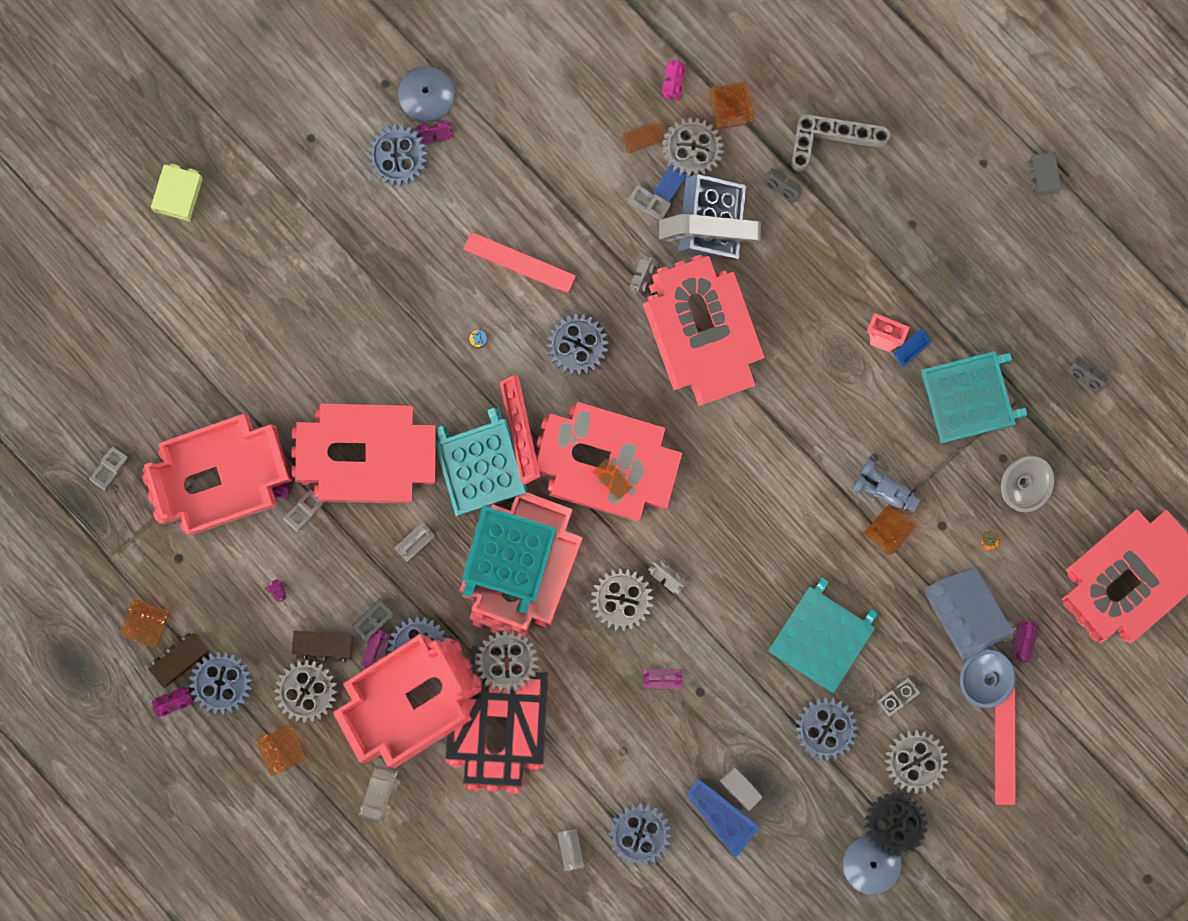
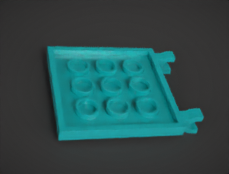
M993 351L921 370L941 444L1014 426L1016 424L1014 419H1021L1027 416L1026 408L1012 411L999 365L1012 361L1010 353L997 356L996 352Z
M499 408L487 410L491 420L490 424L449 437L447 426L435 428L439 437V441L435 442V447L456 516L480 509L482 506H489L528 493L526 485L521 483L507 420H501Z
M482 506L461 581L466 582L462 595L472 597L474 587L478 585L521 598L516 612L527 614L529 602L536 601L557 528Z
M822 578L815 589L812 587L808 588L768 652L831 693H834L875 628L871 626V623L878 613L871 609L864 621L821 594L828 584V581Z

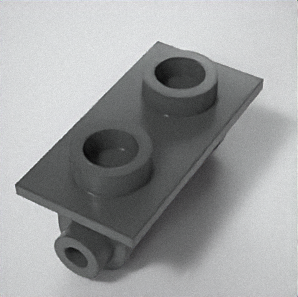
M771 168L762 183L794 203L803 190L800 188L801 185L791 179L787 183L784 182L787 176L777 169Z
M1076 358L1067 373L1099 393L1106 385L1108 378L1096 368L1091 373L1089 371L1091 365L1082 359Z

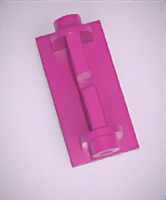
M678 59L676 61H669V64L666 65L665 78H671V81H664L662 94L665 99H671L672 96L675 100L679 101L683 91L682 79L685 76L686 69L685 65Z

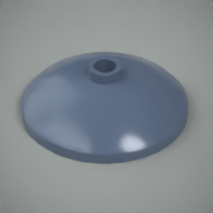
M427 66L410 71L402 79L398 90L401 108L410 118L419 122H433L441 119L450 111L455 98L454 86L450 78L443 71ZM425 88L429 89V92L426 94L422 92Z
M983 650L972 655L965 662L960 673V687L963 695L970 703L981 708H993L1001 705L1009 698L1014 689L1016 679L1014 667L1005 655L994 650ZM992 678L995 679V682L993 684H991Z
M872 835L864 836L855 840L846 850L843 858L844 875L850 885L856 890L865 894H880L889 890L897 882L901 873L900 855L896 856L895 851L890 856L887 849L882 853V846L875 848L877 842L869 841L873 837ZM871 861H875L877 863L876 868L872 869L870 867Z

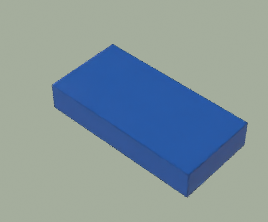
M674 165L670 166L653 191V194L658 195L667 202L671 201L686 179L685 172L681 176L679 175V169L673 172Z
M921 328L893 353L902 367L907 365L931 344L926 331Z

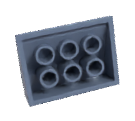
M700 174L686 177L682 214L743 220L746 185ZM686 237L679 239L678 251L693 255L737 260L739 259L740 242Z
M976 567L942 579L925 588V596L962 660L1014 634Z

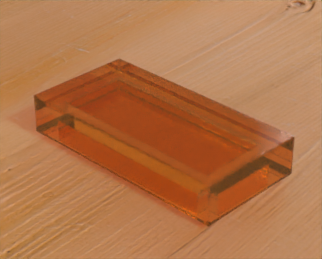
M658 122L622 134L628 153L663 142L664 140Z
M608 459L604 460L592 471L617 500L621 499L633 488Z

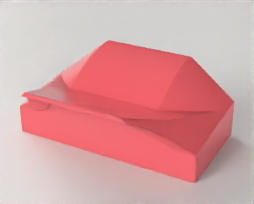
M874 313L867 329L870 335V344L884 351L891 352L897 346L903 345L910 327Z

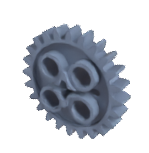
M394 124L392 130L389 125L386 126V131L384 129L379 130L381 135L374 134L376 141H370L373 148H368L367 150L372 152V155L367 156V158L372 159L373 162L369 163V166H375L372 172H379L377 178L384 177V183L390 180V184L395 185L397 181L398 186H402L404 180L405 184H410L409 178L412 181H416L415 174L421 176L420 169H426L423 162H428V159L424 158V155L429 154V152L424 151L423 148L427 144H421L424 137L417 138L419 132L415 131L412 133L413 127H408L406 130L405 125L402 124L399 129L398 124ZM404 140L410 142L408 150L403 148ZM387 141L392 145L390 151H387L384 147ZM395 153H401V157H395ZM407 158L410 159L412 163L409 169H407L404 165V162ZM388 160H391L393 162V168L391 170H388L386 168V162Z
M575 314L574 319H571L567 315L566 322L561 318L560 326L554 324L556 331L550 330V334L553 337H547V340L552 342L547 345L548 349H552L548 352V356H554L551 362H558L557 369L563 366V373L569 369L571 376L574 371H577L578 376H580L581 371L584 370L587 375L589 368L595 371V364L601 366L599 359L605 360V356L602 353H608V349L603 346H607L608 341H603V339L607 337V334H601L604 328H597L598 321L591 323L592 317L585 320V314H583L581 319H578L577 314ZM571 328H575L579 333L572 337L568 334V331ZM562 337H566L574 343L580 341L582 347L592 350L593 353H589L579 346L575 349L572 342L563 340ZM593 337L596 342L593 345H588L585 339ZM562 345H567L570 347V351L562 353L559 348ZM578 354H585L587 359L584 362L578 361L576 359Z
M416 617L415 622L412 618H409V624L402 621V628L395 627L398 633H391L394 640H388V642L393 644V647L387 648V650L395 651L412 640L411 632L413 630H418L419 634L423 636L425 633H428L427 637L441 643L449 638H443L446 631H439L441 628L440 624L434 627V620H431L428 624V618L424 617L422 622L420 617Z
M217 652L216 658L209 654L210 660L203 657V664L196 663L199 669H192L196 676L189 678L194 681V684L189 685V687L195 688L191 695L198 696L194 701H201L200 708L207 706L206 712H210L213 708L215 715H217L219 710H221L222 715H225L226 709L233 713L232 707L239 710L238 703L246 704L243 698L250 697L246 691L253 689L248 686V683L253 682V680L247 679L251 672L244 671L248 666L246 664L241 666L242 659L235 661L236 655L233 654L229 658L227 652H225L223 657L220 652ZM225 666L226 669L223 675V681L226 682L225 686H221L220 700L217 701V695L220 688L217 685V681H221L222 667ZM212 667L218 669L216 677L209 676V670ZM232 670H235L237 672V678L233 681H230L228 679V673ZM213 686L214 694L207 697L205 694L206 688ZM228 689H231L234 693L233 698L230 700H226L224 697V693Z
M824 697L823 703L816 699V705L809 702L810 709L803 707L805 714H798L802 720L795 721L796 724L800 725V728L795 729L796 732H800L796 739H802L799 746H806L805 753L811 750V757L818 754V760L825 756L826 761H829L830 755H832L835 760L837 759V753L844 756L843 749L848 752L850 751V748L847 746L848 744H855L851 738L858 736L853 733L858 727L853 726L852 723L856 722L857 719L850 718L853 712L847 713L846 711L849 706L847 705L842 708V701L836 705L834 698H832L830 703H828L826 697ZM819 711L827 713L826 721H820L817 718ZM835 714V718L829 726L831 733L827 732L821 744L818 745L817 742L824 731L821 727L826 726L831 715ZM836 720L844 722L845 727L843 730L839 731L834 727ZM810 728L818 730L817 738L809 737L808 730ZM827 737L835 739V746L833 748L826 746L825 740Z
M642 803L639 804L637 809L634 804L631 805V810L624 807V814L618 811L617 813L620 818H613L616 824L609 826L614 829V832L608 833V835L614 838L609 841V843H615L612 851H619L616 857L623 855L622 862L629 859L630 866H632L634 861H637L638 867H640L643 861L646 866H648V860L655 863V856L661 859L660 852H667L664 845H670L666 838L671 837L670 834H666V831L671 829V827L664 826L668 820L660 819L663 813L655 814L657 808L650 811L649 804L643 809ZM631 817L637 818L639 821L638 827L630 828L627 823L628 819ZM645 818L646 822L643 829L645 838L640 839L637 852H634L633 849L637 839L634 833L639 831L642 819ZM649 823L657 825V832L655 834L647 832L646 826ZM625 836H630L633 839L631 847L623 846L622 839ZM643 842H649L652 845V850L649 853L642 852L641 844Z

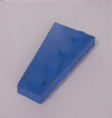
M697 779L686 794L735 858L760 828L699 779Z

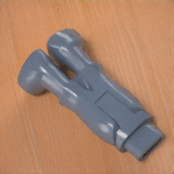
M871 459L866 461L852 487L854 492L865 491L871 493L873 497L881 498L890 505L902 508L904 511L908 509L914 512L921 500L914 496V493L904 485L876 471L874 461ZM864 477L869 478L877 482L878 484L875 486L872 483L868 482Z

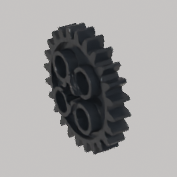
M893 792L890 798L889 794L886 793L884 799L881 796L878 797V803L874 801L871 804L873 808L867 809V812L871 815L865 816V819L869 822L864 827L870 828L866 835L873 836L869 841L877 842L875 848L882 846V853L887 849L890 856L894 851L896 856L901 855V851L904 855H907L908 849L913 852L916 850L915 846L919 847L921 845L919 840L923 841L926 838L922 835V833L928 831L926 828H923L928 822L922 820L926 814H920L923 807H916L917 800L911 803V796L904 799V793L897 797L896 792ZM892 806L899 810V815H895L891 811ZM906 811L907 815L888 837H885V833ZM879 820L886 823V829L879 826ZM906 820L913 822V828H909L906 825ZM893 834L900 835L901 842L895 841Z

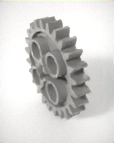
M689 117L687 123L684 119H681L680 125L675 122L674 128L669 127V133H666L664 136L667 140L662 142V145L666 146L662 149V152L667 153L664 156V160L669 159L667 166L674 165L673 172L679 169L680 176L685 172L686 177H689L690 174L696 175L700 173V175H705V171L710 174L711 168L716 169V163L721 161L719 156L723 154V151L719 150L723 148V144L718 143L722 137H716L718 130L712 131V124L707 127L705 126L706 120L700 124L699 118L692 122L691 117ZM680 135H687L689 140H683ZM704 138L708 143L703 144L699 139ZM677 153H685L686 158L679 157ZM696 156L704 157L705 161H698Z
M621 568L618 574L612 570V576L609 577L605 573V580L598 579L601 585H594V588L598 591L591 593L592 596L596 597V599L591 600V603L596 604L592 611L599 612L595 616L596 618L602 616L601 624L606 621L608 622V629L615 625V631H617L619 626L622 627L623 632H625L626 626L633 630L632 624L635 623L639 627V620L646 621L643 615H650L647 608H652L653 605L648 603V601L653 600V597L648 596V594L652 592V589L645 588L649 583H642L643 576L638 579L636 578V571L633 575H629V569H627L625 574H623ZM611 584H618L620 591L613 594L610 592L609 587ZM630 588H637L639 595L637 597H630L628 590ZM609 595L620 598L621 595H624L626 600L638 601L639 604L635 605L624 602L623 605H620L618 600L606 599L605 596ZM607 603H614L616 610L614 612H607L605 609ZM631 606L635 609V614L633 616H626L624 609Z
M504 630L503 636L496 632V638L489 635V642L482 641L485 647H478L481 654H476L475 656L480 661H476L475 666L480 667L476 672L477 674L483 673L480 676V680L486 679V687L492 684V691L499 687L500 693H502L503 689H506L507 693L510 694L511 688L518 692L517 686L524 689V682L531 683L529 676L535 677V673L532 670H538V666L533 663L538 662V658L533 657L537 654V651L531 650L533 643L527 645V637L521 640V633L515 637L514 631L507 635L506 630ZM505 645L508 646L510 676L508 679L506 678L504 663ZM513 648L521 650V653L517 656L512 655L510 652ZM499 649L502 653L500 656L494 657L491 655V652ZM520 667L522 672L515 675L512 673V669ZM500 668L503 673L500 676H495L492 671Z
M308 660L305 661L304 665L298 661V667L290 664L291 670L289 671L284 668L286 675H279L282 681L275 684L280 686V689H276L274 692L279 693L280 696L276 697L275 700H281L278 707H285L282 712L283 714L290 712L289 719L296 716V722L303 718V722L307 723L308 718H310L311 722L314 723L316 716L320 720L322 719V712L328 715L327 707L333 709L330 702H336L337 700L332 695L338 694V692L332 688L337 686V683H331L334 676H327L330 672L329 669L324 672L322 671L324 665L321 664L317 668L316 661L311 666ZM302 673L308 676V680L304 684L298 681V677ZM316 677V680L312 683V685L309 688V692H311L310 695H305L301 701L300 706L297 707V702L301 699V697L304 694L302 692V689H307L312 678ZM318 683L324 685V691L320 694H317L314 690ZM289 691H297L298 696L295 700H289ZM307 700L314 702L313 709L306 710L304 708Z
M915 730L914 736H912L910 731H907L906 738L903 734H900L901 741L894 739L893 741L896 745L888 746L892 752L885 753L890 757V759L884 761L890 764V767H887L885 770L892 772L888 778L895 777L894 785L901 783L900 790L906 786L907 793L912 788H914L915 794H918L919 788L925 793L926 787L933 790L932 783L939 785L937 778L944 779L941 772L947 771L943 767L944 764L948 763V761L943 760L947 753H941L944 746L938 747L937 744L940 740L938 739L933 742L932 734L927 738L925 731H923L921 736H919L918 730ZM917 743L924 745L925 751L923 754H918L915 751ZM900 753H905L908 756V761L905 764L900 763L898 760ZM927 753H931L930 757L919 762V767L914 765L905 771H901L902 767L914 761L913 757L918 759ZM927 760L932 761L935 765L932 771L925 769V762ZM910 770H915L918 774L915 781L908 778Z

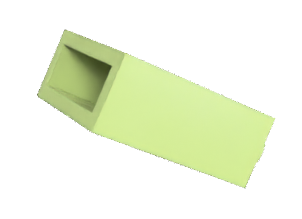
M175 164L164 165L151 205L153 212L190 221L203 180L199 172L194 169L182 170L180 166Z

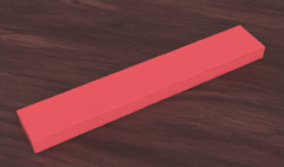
M473 232L470 233L464 250L567 294L576 275Z
M514 374L501 381L500 386L521 483L527 484L540 477L519 376Z
M1015 688L1005 702L995 707V804L1015 805Z

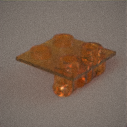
M887 505L863 534L882 547L885 553L892 555L916 525Z
M134 598L133 602L129 604V612L120 635L156 648L170 612Z
M291 725L269 735L262 736L255 741L270 776L306 760Z

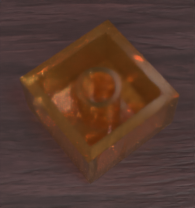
M747 81L709 88V99L716 130L753 123L754 114Z

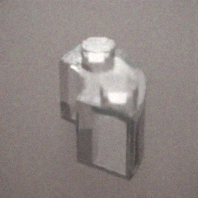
M375 765L359 818L382 824L384 817L388 818L391 806H388L392 792L397 790L399 780L396 779L398 771Z

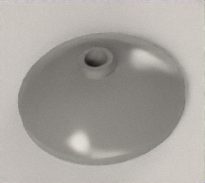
M1028 455L1016 459L1008 466L1002 477L1001 493L1004 501L1012 509L1019 512H1031L1040 508L1051 496L1054 487V474L1050 465L1040 457Z

